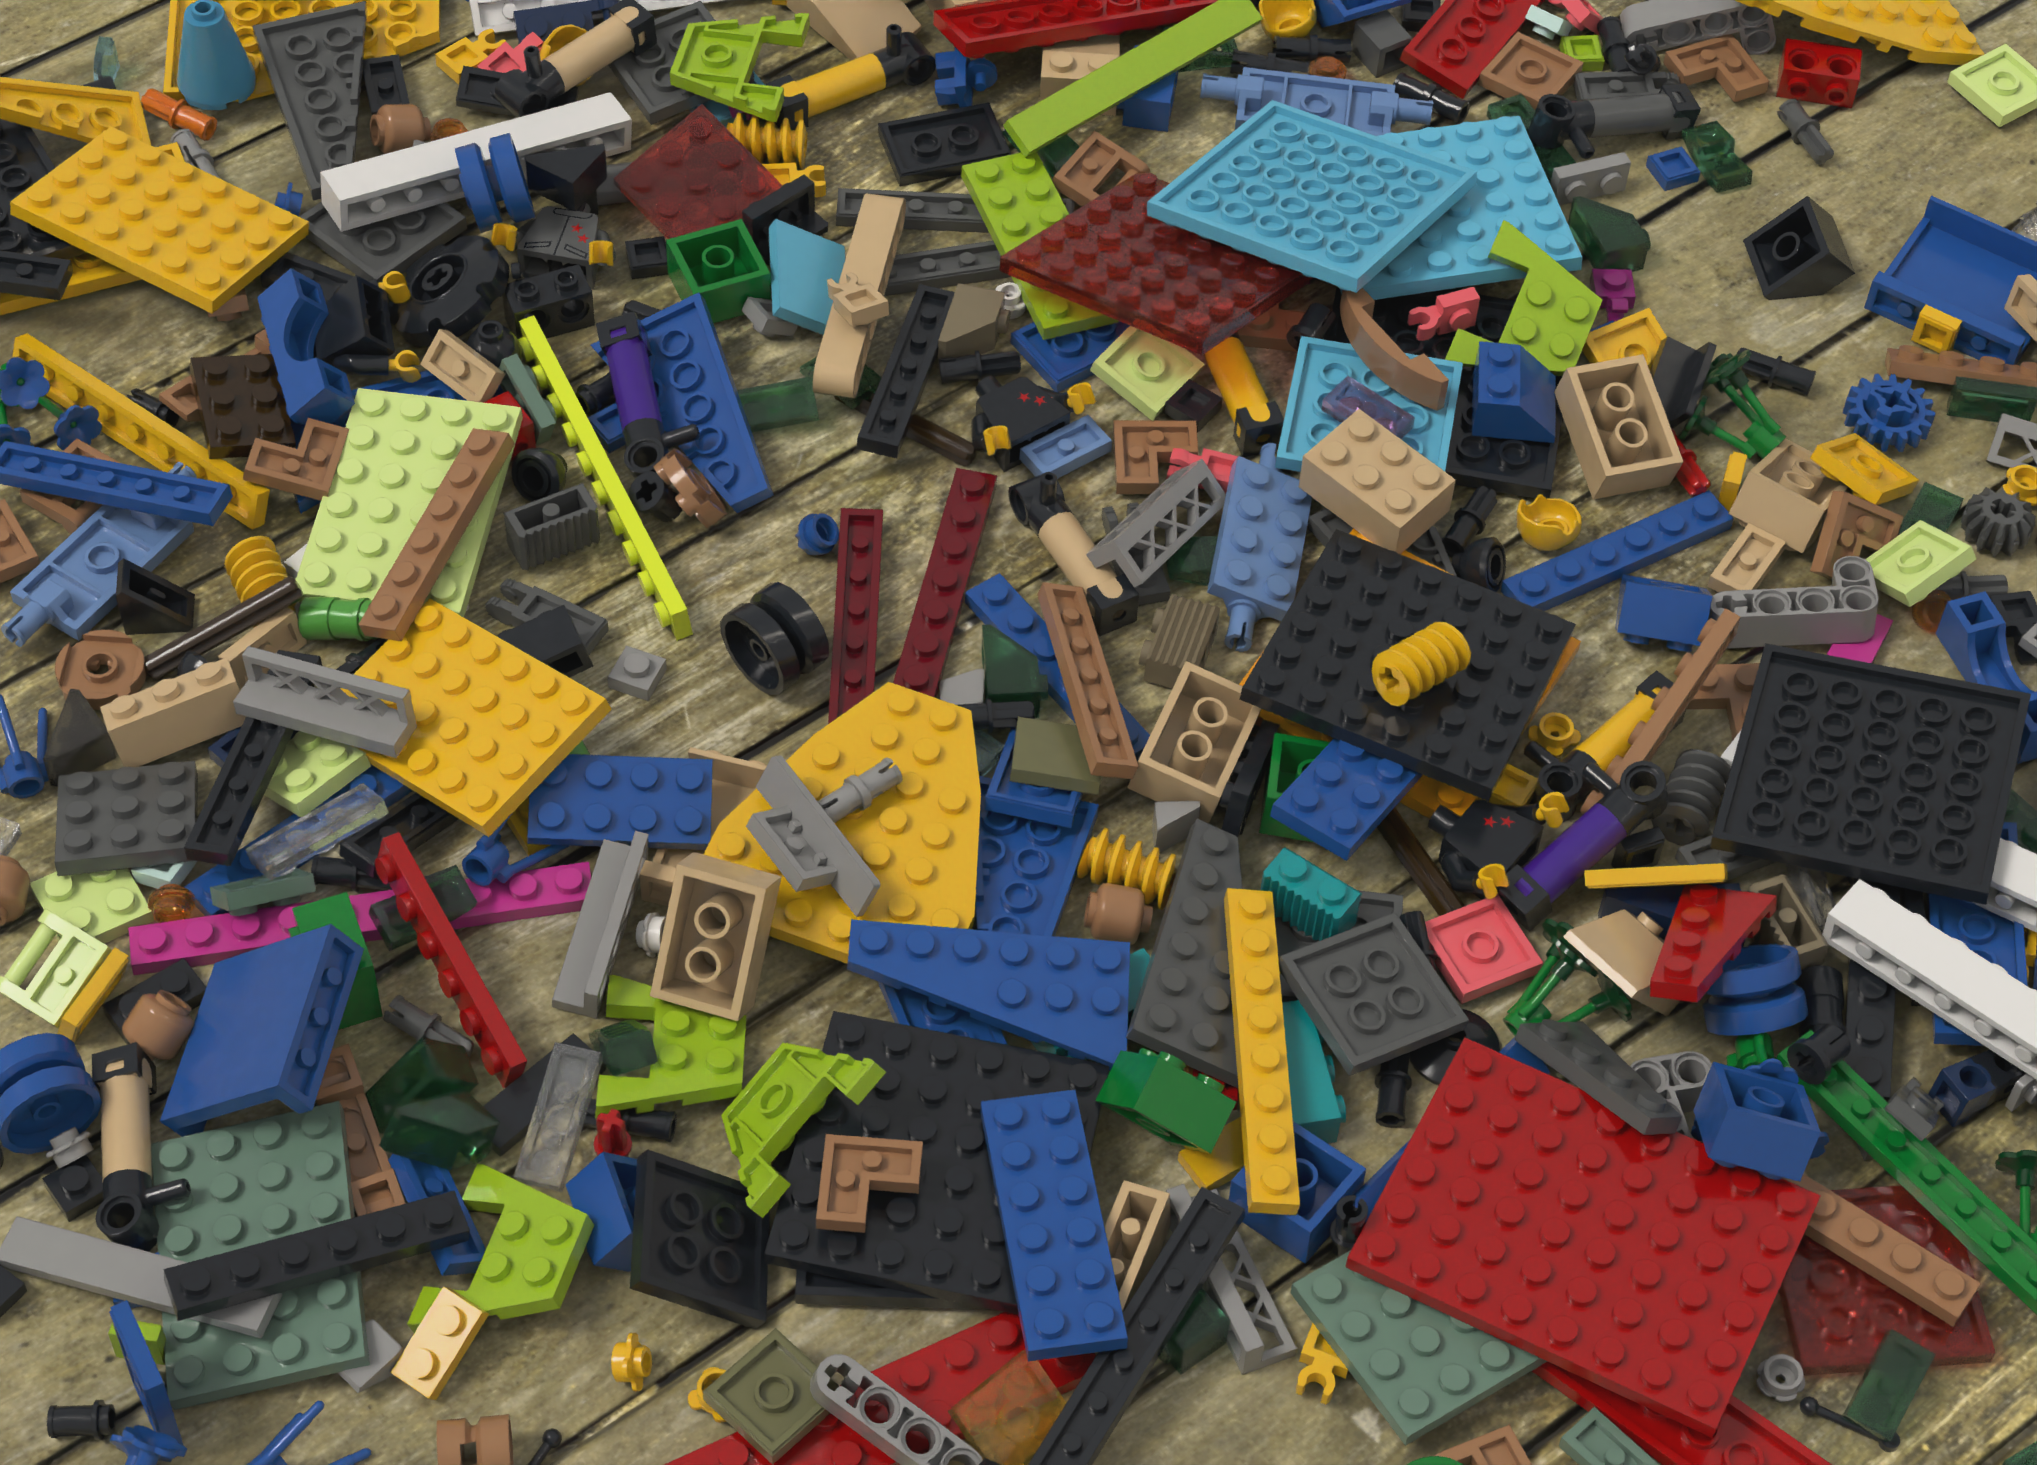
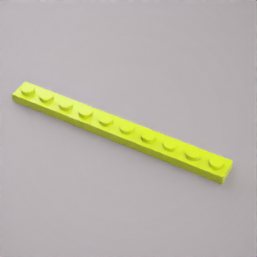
M535 316L520 320L519 324L523 337L518 340L521 345L522 356L525 362L533 361L535 366L531 369L535 375L540 391L547 388L550 395H547L546 399L552 404L556 417H562L564 423L561 424V429L570 448L577 446L579 452L576 453V458L585 477L592 475L594 482L591 483V487L599 506L607 504L610 511L606 512V516L614 535H623L625 541L621 544L630 566L638 564L641 572L637 573L644 594L646 597L654 595L657 603H654L653 607L662 628L670 626L677 641L693 635L688 610Z

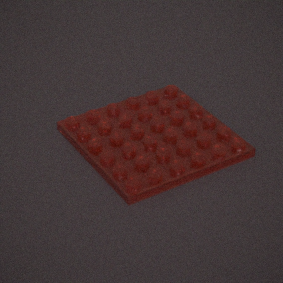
M1149 172L1136 173L1000 257L999 271L1199 355L1205 354L1315 279L1304 276L1301 272L1285 266L1271 264L1266 259L1247 252L1236 251L1231 246L1212 239L1201 238L1197 234L1185 229L1166 225L1163 221L1147 216V202L1170 184L1158 179L1156 175Z

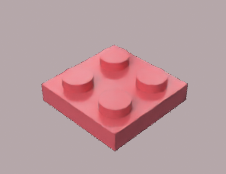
M1498 894L1493 899H1482L1425 922L1430 949L1438 954L1435 964L1461 1004L1532 977L1538 973L1543 965V961Z

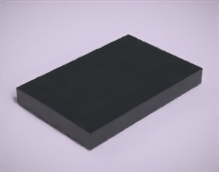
M989 102L878 123V135L899 186L961 175L962 165L1011 155Z

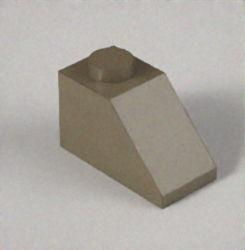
M961 283L957 284L938 340V369H940L939 358L975 355V351L978 350L981 355L995 349L999 334L1007 333L1011 311L1004 309L1005 292Z

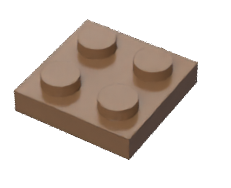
M1517 32L1480 73L1478 85L1535 112L1539 99L1547 94L1562 96L1574 82L1575 74L1582 73L1584 62Z

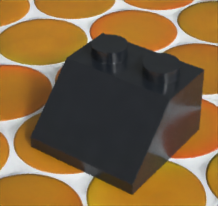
M1808 196L1743 240L1763 295L1768 300L1824 295L1855 274L1833 216Z

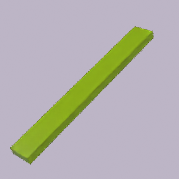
M1218 0L1013 116L1005 122L1003 127L1026 158L1258 25L1263 18L1250 0Z

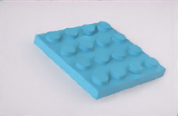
M1301 336L1275 468L1301 472L1303 455L1356 410L1360 409L1445 471L1463 363L1428 357L1449 379L1444 408L1436 411L1408 399L1389 387L1366 366L1351 344ZM1405 353L1410 359L1419 356Z

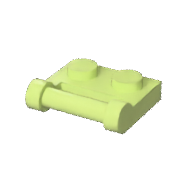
M45 909L37 920L41 923L5 976H0V994L59 1029L62 1017L111 953L112 949ZM55 935L62 936L26 990L20 988Z

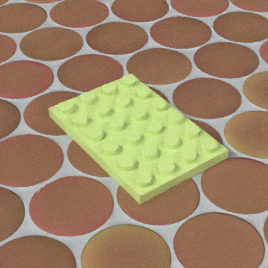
M358 388L354 399L355 404L351 408L345 427L349 429L332 485L328 497H322L296 577V581L299 583L304 596L298 603H301L305 597H339L345 600L369 598L373 600L472 429L507 432L514 443H516L523 420L521 407ZM514 447L424 603L430 598L460 616H465Z

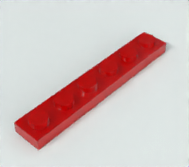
M397 832L382 838L378 857L375 859L377 874L384 884H390L396 895V905L400 916L405 922L410 921L417 933V943L420 952L425 959H431L439 972L438 980L443 993L448 998L452 997L460 1010L459 1017L464 1031L468 1036L475 1037L481 1048V1058L487 1072L492 1076L496 1075L504 1089L523 1074L527 1059L401 834Z

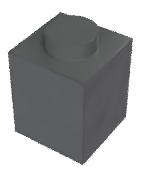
M1388 10L1355 22L1351 51L1377 78L1408 66L1399 59L1405 47L1412 40V37Z

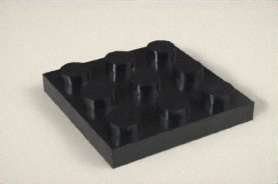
M646 1150L637 1157L630 1289L757 1329L766 1322L768 1264L765 1263L764 1254L769 1239L770 1210L764 1218L751 1210L745 1200L749 1196L747 1187L738 1180L651 1150Z

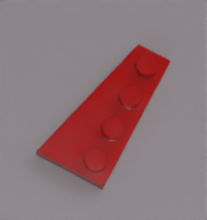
M1709 884L1684 885L1650 980V997L1698 1003L1722 975L1724 963L1728 960L1734 961L1741 952L1742 942L1747 937L1753 938L1760 930L1761 920L1764 917L1770 919L1776 912L1777 895L1720 889Z

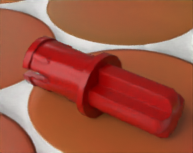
M1672 429L1683 459V464L1675 477L1691 497L1707 492L1711 482L1697 464L1696 454L1691 449H1686L1677 437L1674 429Z
M611 1109L608 1114L600 1113L596 1119L597 1135L593 1144L596 1155L607 1152L629 1157L632 1149V1140L626 1131L625 1121L621 1119L620 1111Z

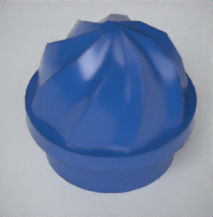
M823 513L805 516L800 521L798 532L795 535L798 539V547L809 555H824L830 552L839 539V529L836 522L829 515Z

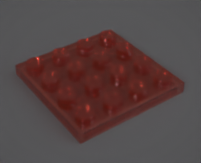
M1903 1186L1831 1190L1975 1279L1967 1248ZM1805 1234L1803 1235L1781 1284L1779 1294L1795 1359L1800 1363L1804 1376L1990 1363L1996 1353L1978 1291L1953 1327Z

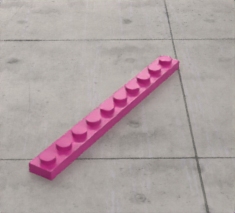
M589 862L520 871L514 874L506 883H502L495 878L487 886L477 885L470 879L429 884L453 929L581 911L591 880ZM393 890L349 896L365 942L417 935L411 922H405L400 916L396 905V895ZM314 901L259 908L257 912L240 916L224 913L128 927L133 974L141 975L160 972L183 958L190 967L215 964L216 962L290 938L288 929L296 927L292 908Z

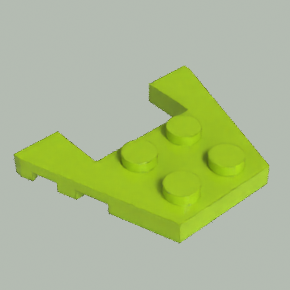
M809 13L795 14V20L776 21V16L761 17L759 23L738 25V19L688 23L670 70L671 85L767 121L777 122L784 102V87L750 84L749 80L763 43L803 47L810 27Z
M1503 220L1488 258L1526 272L1527 275L1498 343L1521 345L1555 376H1563L1567 368L1576 366L1602 299L1512 224ZM1458 328L1445 360L1462 362L1463 366L1474 367L1479 341H1492Z
M609 975L606 1017L654 1021L649 1078L599 1075L595 1119H597L600 1113L608 1114L611 1109L635 1108L638 1114L654 1111V1104L680 1100L682 1106L737 1097L742 1091L747 1015H744L739 1021L650 997L652 986L618 975Z
M783 1042L721 1114L731 1151L738 1157L741 1168L737 1171L740 1182L747 1187L749 1196L745 1198L747 1206L764 1218L791 1186L771 1165V1162L780 1152L790 1147L797 1131L811 1115L816 1114L823 1108L827 1096L835 1087L859 1105L884 1076L886 1071L869 1058L859 1061L848 1054L837 1053L836 1056L825 1054L820 1049Z
M477 1164L462 1197L464 1204L469 1211L499 1213L501 1215L467 1291L452 1290L489 1313V1316L497 1315L500 1320L560 1309L594 1228L592 1220L588 1214L484 1164ZM423 1286L407 1322L413 1333L419 1327L442 1288Z

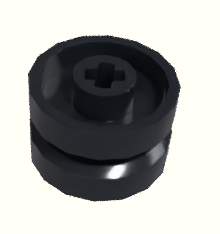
M780 582L768 584L753 595L750 603L739 604L726 613L720 621L721 636L735 665L753 685L769 695L781 694L797 682L800 674H809L829 657V642L817 615L797 592Z

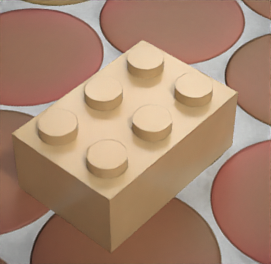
M1644 354L1567 368L1554 393L1592 499L1670 485L1683 464V459Z
M1358 409L1303 455L1299 488L1372 543L1401 554L1450 511L1456 479L1369 415Z
M1186 661L1137 762L1139 767L1134 778L1130 780L1127 788L1156 802L1200 801L1199 819L1210 823L1225 785L1232 775L1261 708L1239 700L1243 686Z
M696 852L691 853L679 862L674 876L650 997L739 1021L754 1007L782 876Z

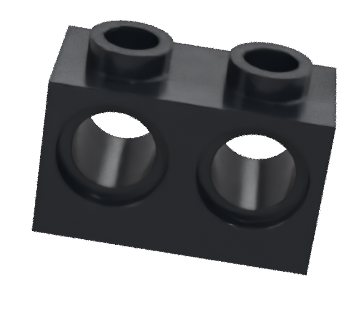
M579 264L508 283L502 295L505 320L509 329L518 339L523 337L519 321L533 315L546 339L595 325L592 290Z

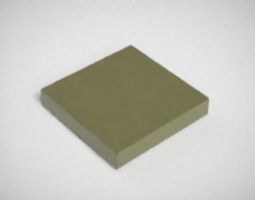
M1018 716L1009 781L1092 795L1099 794L1101 776L1091 775L1076 725Z
M776 1328L703 1391V1400L772 1465L830 1414L829 1411L815 1401L810 1391V1380L818 1366ZM830 1378L827 1386L835 1391L839 1385Z

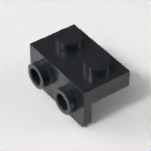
M805 174L790 183L784 184L775 192L759 201L753 202L746 209L742 210L743 222L765 264L770 266L769 226L775 219L818 236L828 232V222L815 212V184Z

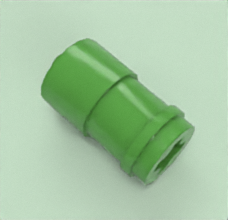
M305 597L300 604L298 612L300 633L306 640H340L344 638L369 641L370 639H377L376 637L365 636L358 625L372 600L369 598L345 600L339 597Z

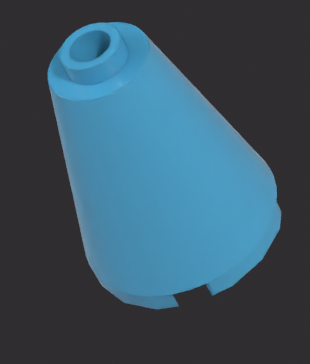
M198 0L190 4L184 12L177 71L179 92L184 95L188 104L202 110L219 111L227 109L226 103L237 99L239 104L244 102L255 89L256 75L254 67L224 8L218 2L212 0Z

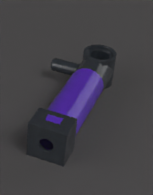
M633 311L596 323L600 347L608 360L626 447L624 462L634 479H636L644 472H656L654 465L669 452L668 449L698 440L700 432L696 424L664 432L649 362V356H652L648 334L637 314Z
M1648 761L1634 762L1624 770L1619 783H1616L1595 762L1588 763L1583 768L1582 775L1604 797L1524 868L1517 864L1506 874L1510 884L1508 887H1496L1498 895L1512 916L1529 932L1552 912L1551 904L1584 875V870H1590L1645 820L1654 819L1664 812L1668 804V793L1665 774L1659 766ZM1641 786H1651L1655 789L1649 795L1644 796L1634 793Z

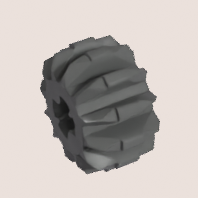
M2003 486L1996 493L1985 487L1979 495L1973 494L1962 515L1961 528L1965 530V541L1976 542L1977 552L1987 549L1995 557L2002 551L2011 557L2017 549H2023L2028 544L2035 527L2036 516L2031 513V503L2020 501L2019 492L2013 495L2007 494Z

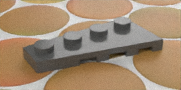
M1544 1019L1541 1023L1520 1024L1514 1039L1640 1133L1643 1135L1676 1133L1682 1116L1583 1021L1557 1022Z

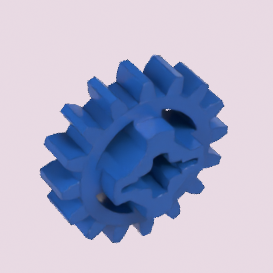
M1874 374L1872 383L1865 378H1861L1858 387L1852 386L1850 388L1843 408V414L1847 415L1844 424L1848 427H1855L1853 433L1858 434L1860 437L1865 436L1867 442L1871 445L1875 442L1881 444L1883 452H1887L1889 445H1894L1899 452H1903L1906 443L1916 448L1919 445L1920 439H1927L1935 417V412L1931 411L1933 400L1922 399L1925 389L1917 388L1913 390L1910 388L1912 383L1910 379L1899 383L1895 374H1891L1889 380H1883L1879 374Z

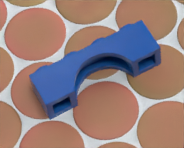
M290 268L257 297L262 314L261 321L267 332L270 343L269 350L274 358L278 372L277 379L282 387L286 402V412L289 417L299 425H306L308 418L332 424L355 404L347 374L317 357L314 358V344L317 334L329 315L321 284Z
M1986 591L1947 601L1936 635L1965 681L2031 694L2017 763L2037 759V692L2030 690L2020 680L2013 668L2006 644V622Z

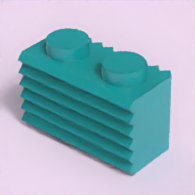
M1286 847L1280 851L1263 871L1260 889L1261 891L1273 892L1275 917H1281L1282 922L1289 921L1290 927L1296 926L1297 931H1304L1305 936L1312 935L1313 940L1319 941L1352 929L1357 921L1359 902L1362 895L1358 890Z

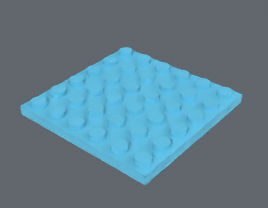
M1272 100L1147 202V216L1163 221L1166 225L1176 226L1193 232L1201 238L1212 239L1231 246L1236 251L1247 252L1266 259L1271 264L1285 266L1301 272L1304 276L1317 278L1336 285L1342 290L1357 293L1476 185L1477 171Z
M1503 116L1492 120L1462 122L1457 125L1436 128L1426 127L1421 130L1400 133L1390 132L1377 136L1477 171L1476 185L1362 287L1374 300L1526 278V272L1488 258L1503 220L1512 224L1568 272L1582 270L1581 252L1520 116Z

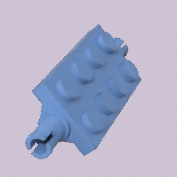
M1243 67L1242 75L1238 74V78L1203 73L1200 94L1202 99L1234 101V105L1238 106L1235 130L1272 100L1374 136L1390 133L1391 124L1395 125V121L1430 126L1433 100L1424 101L1399 98V93H1395V85L1249 67Z
M1267 443L1261 447L1259 464L1238 456L1231 466L1207 593L1223 599L1227 608V614L1230 617L1224 642L1227 647L1232 649L1234 639L1237 638L1235 651L1239 652L1248 651L1251 648L1255 622L1266 617L1282 621L1293 603L1312 497L1299 488V479L1283 474V469L1275 468L1277 444Z
M177 462L168 472L197 478L194 471L187 465L184 467V464L181 462ZM102 505L10 591L13 603L19 605L22 609L1 626L4 636L12 643L18 638L15 644L22 647L46 623L51 624L79 641L83 634L88 633L118 604L116 599L118 562L124 558L152 572L194 532L192 522Z

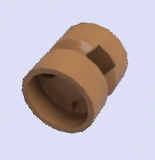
M509 1414L482 1416L476 1425H471L466 1418L437 1420L438 1465H514L512 1429ZM476 1442L477 1459H465L464 1444Z

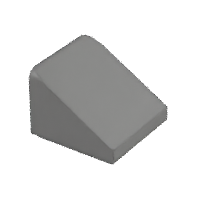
M976 669L941 680L940 700L955 705L983 703L985 669Z
M1200 801L1155 802L1152 833L1154 847L1159 848V852L1170 848L1188 837L1191 826L1197 818L1199 819Z
M374 1319L365 1323L370 1365L338 1372L357 1393L392 1376L393 1374L390 1372L403 1353L401 1345Z

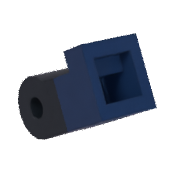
M1989 1049L1943 1068L1928 1095L1932 1099L1937 1096L1945 1103L1939 1111L1950 1125L1955 1127L1966 1122L1972 1113L1991 1105L1993 1102H1999L2009 1097L2015 1083L2025 1074L2018 1067Z

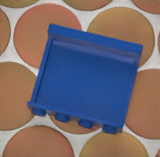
M1931 196L1924 217L1885 273L1879 271L1873 279L1864 308L1914 330L1919 314L1926 304L1962 320L1953 349L1978 360L1983 356H1992L2004 360L2005 364L2017 365L2033 338L2004 307L2018 275L2031 274L2037 280V242Z
M329 924L216 962L160 1122L183 1137L203 1132L209 1119L275 1099L280 1100L298 1114L313 1110L364 948L335 926Z

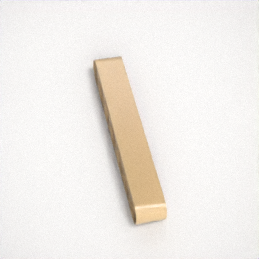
M865 193L838 284L847 283L846 273L851 272L857 275L859 286L871 283L883 296L885 295L903 231L906 213L905 198ZM833 301L814 367V393L849 398L856 397L878 319L868 325L852 327L834 309Z

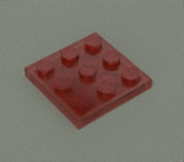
M703 104L613 178L614 185L667 239L742 219V210L746 209L753 202L770 195L782 186Z

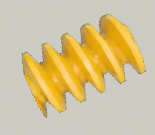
M738 112L734 122H728L724 143L735 145L741 150L743 163L747 162L751 153L755 164H762L766 155L769 164L779 163L781 157H783L784 163H795L798 158L800 168L803 170L807 153L808 134L804 120H799L795 130H791L788 118L783 119L780 128H775V123L766 121L763 127L760 126L758 117L753 115L749 124L746 125L744 124L742 113Z
M253 536L244 539L233 546L226 555L225 569L230 576L232 586L235 588L241 603L288 577L286 568L281 563V557L276 552L275 544L269 537ZM294 603L288 608L292 609L296 613V610L294 608L296 603Z
M1435 622L1377 654L1373 660L1371 670L1373 682L1377 692L1386 702L1393 706H1401L1406 704L1409 699L1418 697L1421 692L1432 689L1433 685L1444 682L1445 678L1448 679L1456 675L1457 671L1460 672L1466 669L1470 663L1471 651L1463 634L1454 626L1446 622Z
M1104 828L1097 837L1093 836L1087 843L1078 865L1077 877L1082 879L1091 870V883L1100 885L1107 878V883L1124 884V886L1138 888L1144 894L1145 904L1149 905L1158 896V909L1163 910L1169 899L1178 870L1176 869V855L1171 853L1164 863H1160L1159 848L1154 847L1147 857L1142 856V841L1138 840L1130 850H1127L1126 835L1121 834L1112 844L1109 843V829Z

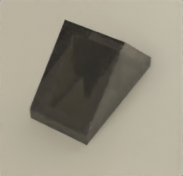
M70 689L43 758L50 785L58 787V776L90 772L116 758L112 740L106 726L80 690Z

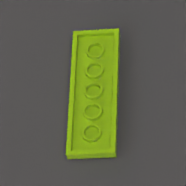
M1037 151L1026 158L1020 152L962 165L961 177L1014 283L1019 286L1021 297L1042 339H1051L1119 322L1120 310Z

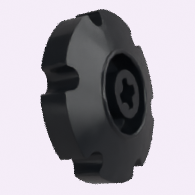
M462 236L448 246L440 244L422 255L405 271L407 274L405 280L411 297L404 303H393L389 299L390 320L405 341L414 346L429 347L439 329L450 331L456 337H459L475 327L492 311L490 305L495 299L503 295L507 287L509 265L488 238L482 236Z

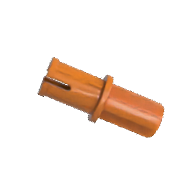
M153 88L148 89L141 98L144 110L168 121L169 126L173 129H190L204 141H208L216 131L217 119L190 107V104L185 99L176 100Z

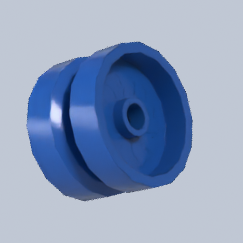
M510 133L489 139L488 149L492 160L490 165H487L482 149L476 143L455 148L461 172L459 178L469 209L473 211L481 233L493 230L495 223L503 222L499 202L503 200L510 219L515 223L536 217L522 166Z
M1779 944L1741 947V952L1734 961L1728 960L1724 963L1722 975L1706 992V994L1712 995L1702 1004L1708 1032L1730 1036L1752 1035L1779 1030L1803 1021L1808 1016L1805 992L1802 987L1792 984L1802 974L1797 949L1792 946Z
M43 1033L24 1037L6 1045L0 1050V1141L3 1147L14 1153L23 1154L52 1150L53 1147L49 1142L50 1139L74 1126L80 1134L96 1119L102 1101L90 1074L85 1070L83 1060L72 1040L61 1034Z

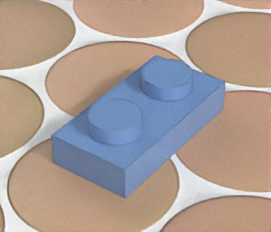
M1086 415L1020 448V460L1035 477L1049 471L1054 473L1058 479L1111 452L1112 440L1089 415Z

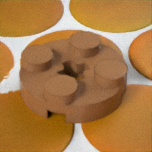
M673 448L654 465V469L667 485L670 486L673 483L679 491V494L675 496V500L683 511L690 517L695 514L698 520L706 528H709L727 515V512L724 511L726 507L702 473L698 475L691 468L687 469L693 463L681 451Z
M95 630L82 635L83 641L76 643L72 647L69 642L57 656L55 662L56 679L66 703L70 706L101 710V706L111 703L120 696L139 692L147 675L145 658L141 648L134 645L132 638L115 630ZM100 665H108L109 671L104 674L98 675L91 672L98 670Z

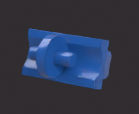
M956 47L955 51L936 53L935 55L936 71L939 78L935 80V94L939 106L959 104V108L972 106L973 88L977 91H984L995 84L997 80L995 64L984 57L976 58L972 61L968 57H964Z

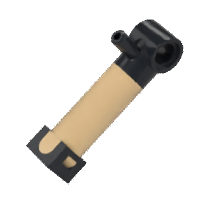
M621 0L608 9L609 18L543 60L540 58L538 47H526L524 49V58L527 70L523 72L519 69H513L503 75L495 88L496 100L517 118L547 110L549 102L623 55L631 52L637 57L657 44L654 15L635 0Z
M1048 471L1009 487L1010 505L1018 521L1023 525L1029 524L1071 585L1083 587L1099 637L1136 622L1139 593L1126 575L1117 576L1109 563L1097 568L1094 567L1086 554L1095 544L1065 503L1064 494L1057 476Z
M135 1042L92 1054V1080L100 1091L102 1101L103 1202L97 1210L95 1220L97 1227L111 1242L149 1252L156 1246L159 1232V1223L153 1214V1206L189 1197L191 1187L185 1178L156 1186L152 1184L150 1095L157 1093L156 1065L142 1050L140 1045Z

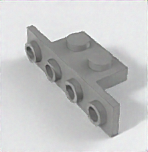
M781 755L772 757L756 785V788L772 809L753 813L746 827L796 892L831 884L856 917L863 916L880 888V881Z

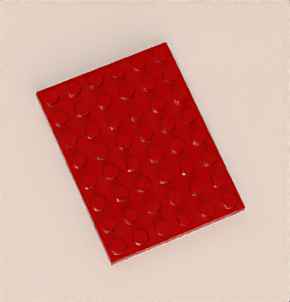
M1464 1037L1350 1251L1345 1267L1713 1438L1821 1195L1785 1179L1774 1180L1767 1178L1757 1170L1738 1165L1734 1168L1722 1166L1708 1158L1704 1143L1677 1131L1670 1134L1643 1135L1582 1089Z

